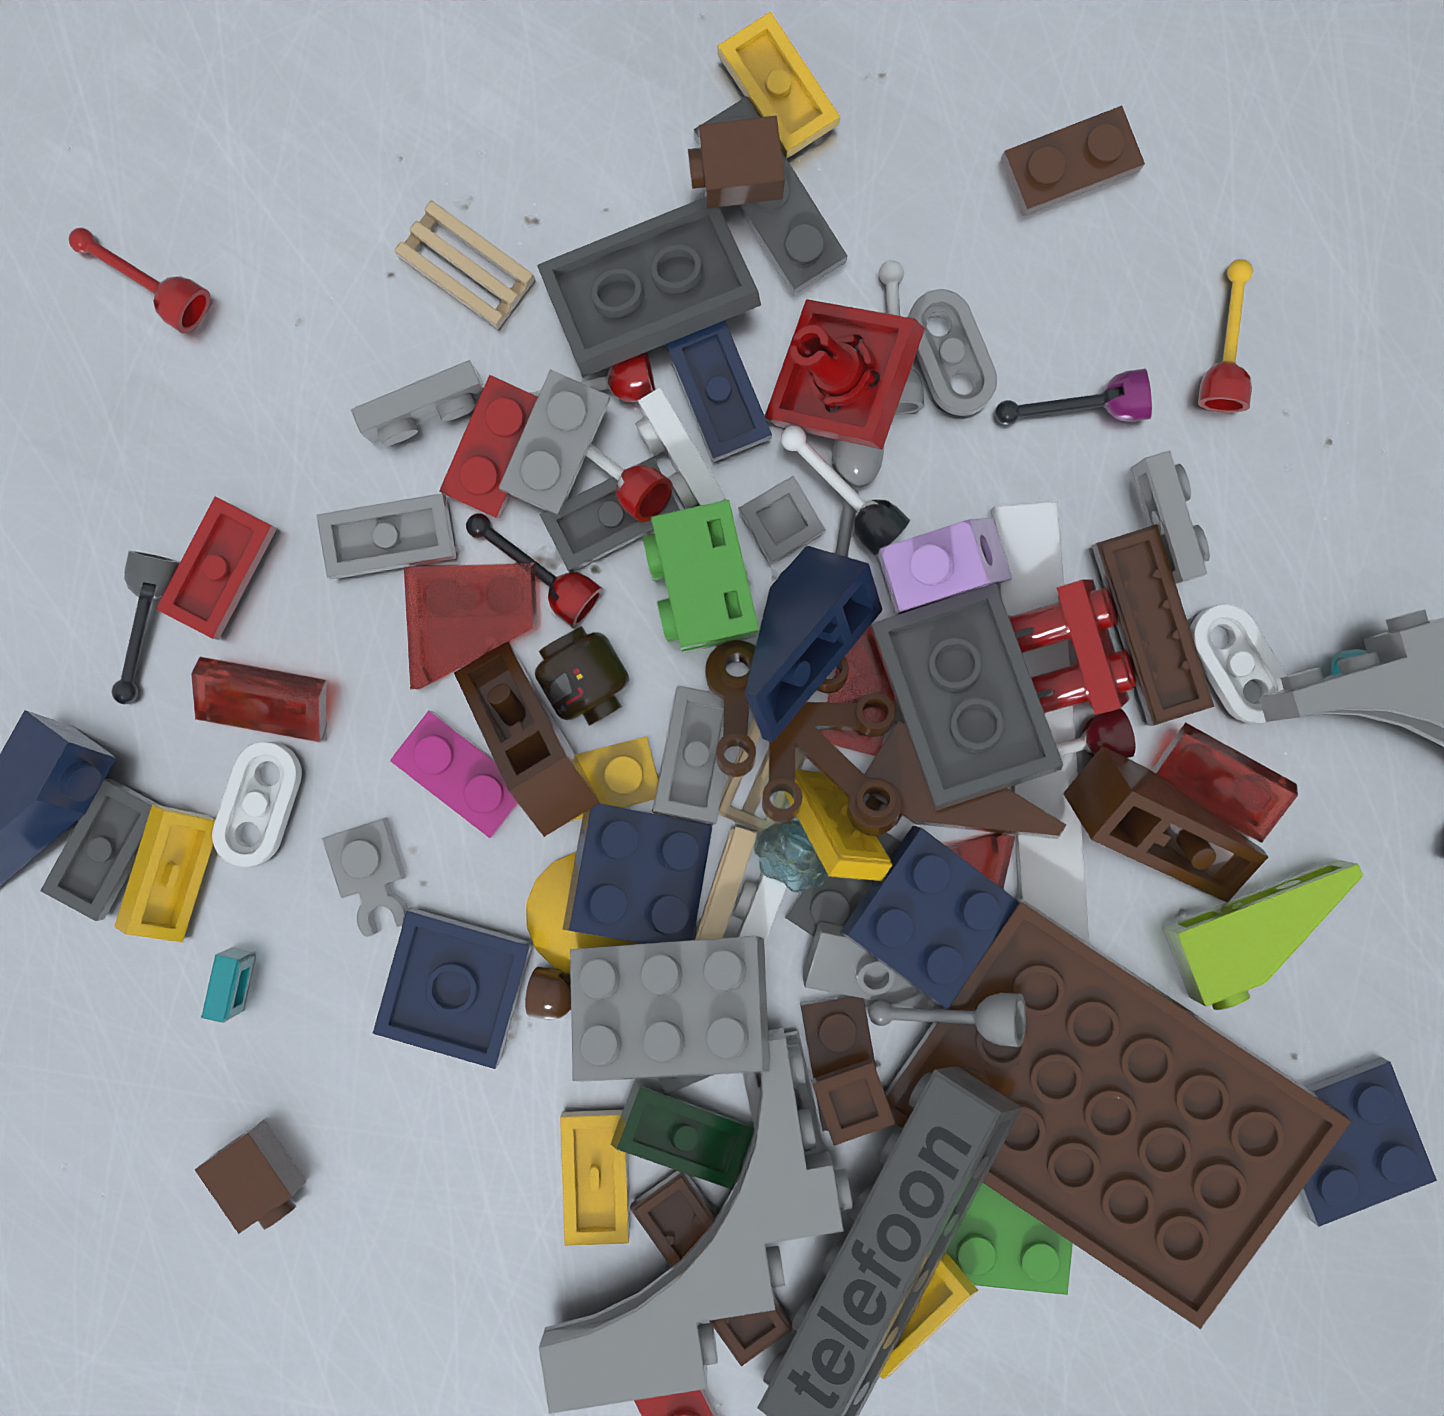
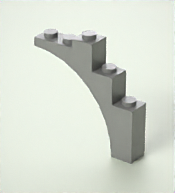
M1426 609L1387 619L1386 623L1389 632L1363 639L1367 653L1337 661L1340 673L1323 678L1321 668H1314L1282 677L1281 682L1284 690L1259 697L1266 722L1315 714L1359 715L1402 726L1444 747V618L1429 621Z
M784 1028L768 1030L770 1072H761V1089L755 1132L739 1179L713 1224L676 1265L639 1293L596 1314L545 1327L539 1345V1353L549 1414L707 1389V1365L718 1364V1355L713 1323L701 1324L700 1322L775 1310L773 1288L785 1286L779 1246L767 1247L766 1244L843 1231L840 1210L853 1208L846 1169H833L829 1151L804 1155V1149L816 1148L810 1108L797 1110L793 1087L795 1084L806 1083L800 1043L787 1045Z

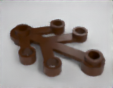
M732 640L717 646L710 653L705 666L706 682L710 690L724 700L723 737L717 745L716 762L719 769L731 777H741L748 774L755 764L756 757L755 744L747 736L749 703L745 695L756 645L742 640ZM845 656L836 666L840 671V675L833 679L826 678L817 689L818 691L834 693L845 685L849 670V664ZM732 662H742L748 666L749 671L743 676L736 677L730 675L725 668ZM874 692L864 695L858 703L806 702L775 741H769V782L765 786L762 795V809L766 816L776 822H788L794 819L801 809L802 791L795 782L796 747L849 798L847 815L850 823L856 830L870 836H878L890 831L897 823L902 807L901 796L897 788L885 779H869L819 730H859L866 736H882L890 730L895 716V706L891 699L884 694ZM869 707H877L883 710L886 719L879 723L870 722L864 717L863 711ZM737 746L743 748L747 752L748 757L741 763H732L724 757V753L728 748ZM785 791L793 797L794 803L788 808L780 809L775 807L769 798L775 792ZM877 793L886 799L888 806L881 811H873L865 805L863 799L868 794Z

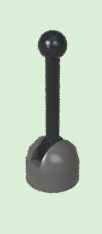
M128 551L124 569V580L128 589L139 599L121 680L117 681L111 690L112 697L120 704H129L137 697L138 689L134 683L151 601L162 598L180 563L179 561L144 552Z

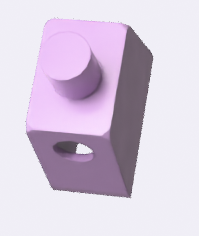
M993 518L961 521L885 546L879 550L878 554L896 615L993 583L999 584L1012 580Z

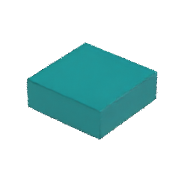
M232 947L215 954L201 1018L224 1023L243 1012L255 959L253 952Z

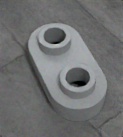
M936 289L929 291L916 300L908 315L909 318L916 319L925 328L916 357L936 403L943 410L958 416L974 414L989 402L996 390L997 374L967 302L960 295L950 290ZM932 317L943 318L949 326V332L944 336H935L929 332L927 321ZM958 374L969 377L973 384L972 392L966 395L955 392L951 386L952 377Z

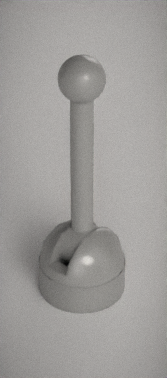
M835 439L832 453L833 470L858 494L859 487L870 483L878 475L882 466L885 447L880 450ZM845 499L835 554L848 557L855 509Z
M996 993L988 996L979 1004L976 1011L892 1007L887 1001L878 1000L872 1003L868 1012L870 1020L878 1026H885L892 1020L975 1024L979 1033L987 1041L999 1046L1020 1047L1023 1043L1026 1029V1006L1024 997L1020 993Z

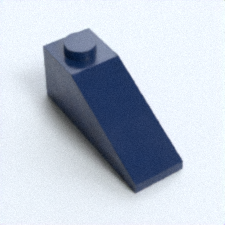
M806 545L770 586L745 689L746 698L762 739L770 742L775 741L883 611L869 563Z
M24 710L0 753V886L86 813L116 760V757L73 726Z

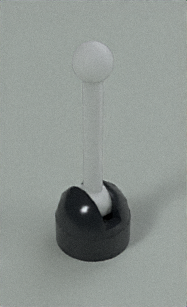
M789 426L784 429L781 434L783 447L789 451H797L857 511L854 521L855 534L874 556L879 554L881 548L890 545L903 532L910 519L896 505L888 500L880 499L865 502L806 442V434L802 428Z

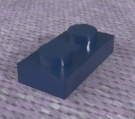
M725 320L665 344L713 463L772 439V433Z

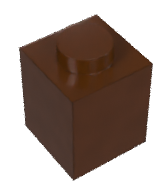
M777 115L698 125L699 148L687 149L692 189H705L707 208L783 199L785 178Z
M262 1120L214 1153L195 1169L238 1234L257 1221L263 1230L277 1223L297 1207L291 1197L306 1183V1180L265 1120Z

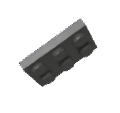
M706 197L537 265L582 378L761 306L758 289L720 207L707 208Z
M996 583L872 623V633L935 811L1062 769L1063 762Z

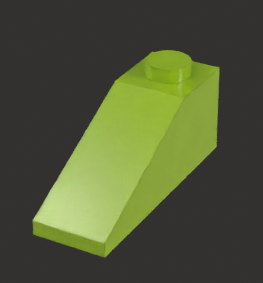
M1335 860L1162 927L1189 998L1205 1007L1212 1004L1214 1010L1231 1008L1247 1001L1250 998L1248 990L1266 984L1363 877L1359 864Z

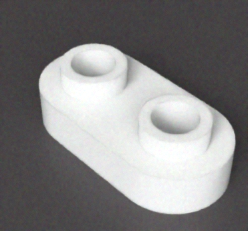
M1230 604L1218 605L1203 610L1191 623L1190 631L1204 674L1230 715L1245 723H1265L1266 720L1260 699L1254 704L1249 703L1243 695L1244 685L1249 680L1255 681L1260 686L1261 696L1284 690L1281 678L1287 676L1248 612ZM1216 626L1223 627L1229 636L1228 644L1222 650L1216 648L1210 639L1211 632Z
M275 742L255 743L246 747L234 762L212 831V840L217 853L231 865L250 867L264 863L277 852L281 844L302 777L300 762L294 752L288 747ZM269 761L276 764L280 771L278 781L272 786L264 783L261 778V769ZM247 822L254 823L260 831V838L254 846L245 843L241 836L242 827Z

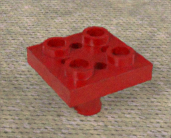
M806 299L765 418L775 426L783 428L798 426L805 433L882 450L925 328L914 318ZM879 374L880 378L877 385L869 388L870 384L875 381V375ZM836 406H840L836 412H833Z

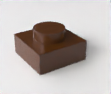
M872 1058L811 1079L834 1146L895 1125Z

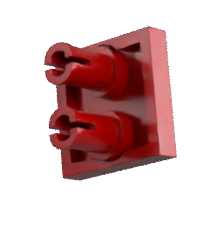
M1082 579L1056 587L1059 602L1014 616H1008L1014 632L1030 627L1034 629L1032 634L1016 638L1022 654L1068 639L1074 645L1077 654V664L1031 677L1037 693L1049 689L1053 691V694L1039 698L1044 714L1089 701L1093 707L1094 714L1099 715L1120 709L1130 700L1127 691L1133 690V687L1137 686L1126 649L1117 652L1114 650L1108 628L1118 625V620L1107 588L1096 590L1093 579Z

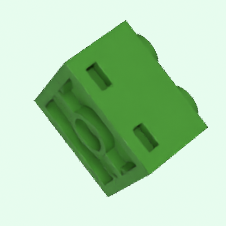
M730 500L651 517L655 534L643 536L642 539L653 581L665 578L669 598L657 601L667 643L679 640L684 654L719 646L732 640H746L757 637L759 627Z

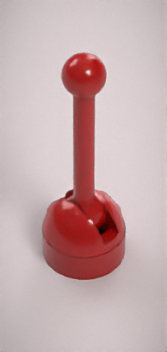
M76 228L69 234V245L74 251L78 253H91L155 294L153 299L155 312L166 324L180 333L184 334L192 331L205 316L210 303V292L198 283L182 276L167 277L160 283L95 242L93 234L88 229Z

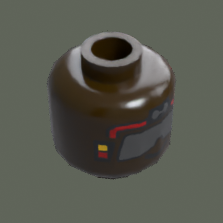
M583 626L539 651L543 660L535 668V677L554 711L561 719L574 720L583 715L590 726L622 707L616 696L627 688L630 677L610 641L604 634L600 632L587 634Z

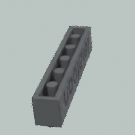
M958 1066L935 1069L933 1073L928 1072L920 1079L910 1096L909 1105L914 1109L903 1130L901 1128L896 1130L887 1140L881 1151L879 1161L884 1164V1167L874 1186L872 1184L868 1185L860 1193L851 1209L850 1217L855 1222L845 1241L840 1240L833 1246L822 1264L821 1273L826 1277L816 1296H810L802 1304L794 1317L792 1328L797 1331L788 1350L781 1351L774 1358L764 1375L763 1382L768 1388L757 1407L767 1416H859L1023 1107Z

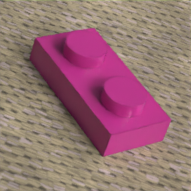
M428 710L390 759V762L488 838H492L518 805L517 801L508 791L493 757L433 711Z

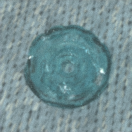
M790 820L788 822L774 823L761 832L754 850L755 854L759 856L760 870L766 877L781 879L788 889L797 893L811 887L819 888L823 885L828 874L808 840L800 821Z

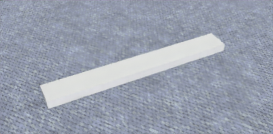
M1058 502L994 506L992 508V518L994 519L1012 576V580L997 584L1008 616H1014L1059 602L1056 587L1064 585ZM1030 627L1014 633L1016 638L1032 634L1034 629ZM1068 640L1022 654L1031 677L1070 666ZM1049 689L1038 692V698L1051 695L1053 691ZM1073 706L1045 713L1055 744L1075 739ZM1076 752L1060 756L1063 762L1060 771L1012 786L1013 792L1066 824L1059 839L1015 835L1020 898L1090 944L1081 822L1063 795L1064 791L1078 776Z

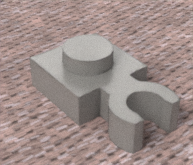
M387 817L323 837L324 847L341 899L357 893L360 895L362 904L357 912V924L361 933L365 937L378 933L373 920V914L375 909L380 906L388 908L393 913L394 922L397 927L402 926L408 907L401 897L391 892L389 883L403 879L406 876Z

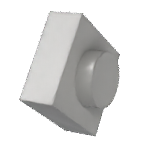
M794 475L738 508L740 515L770 565L826 531Z

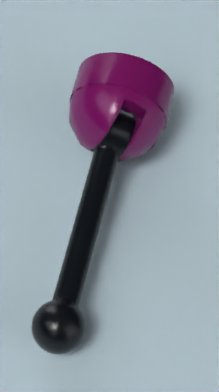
M1144 368L1117 374L1107 383L1102 394L1021 405L1011 400H1005L997 405L995 417L1003 425H1012L1020 417L1104 406L1108 413L1119 421L1148 420L1152 416V397L1148 373Z

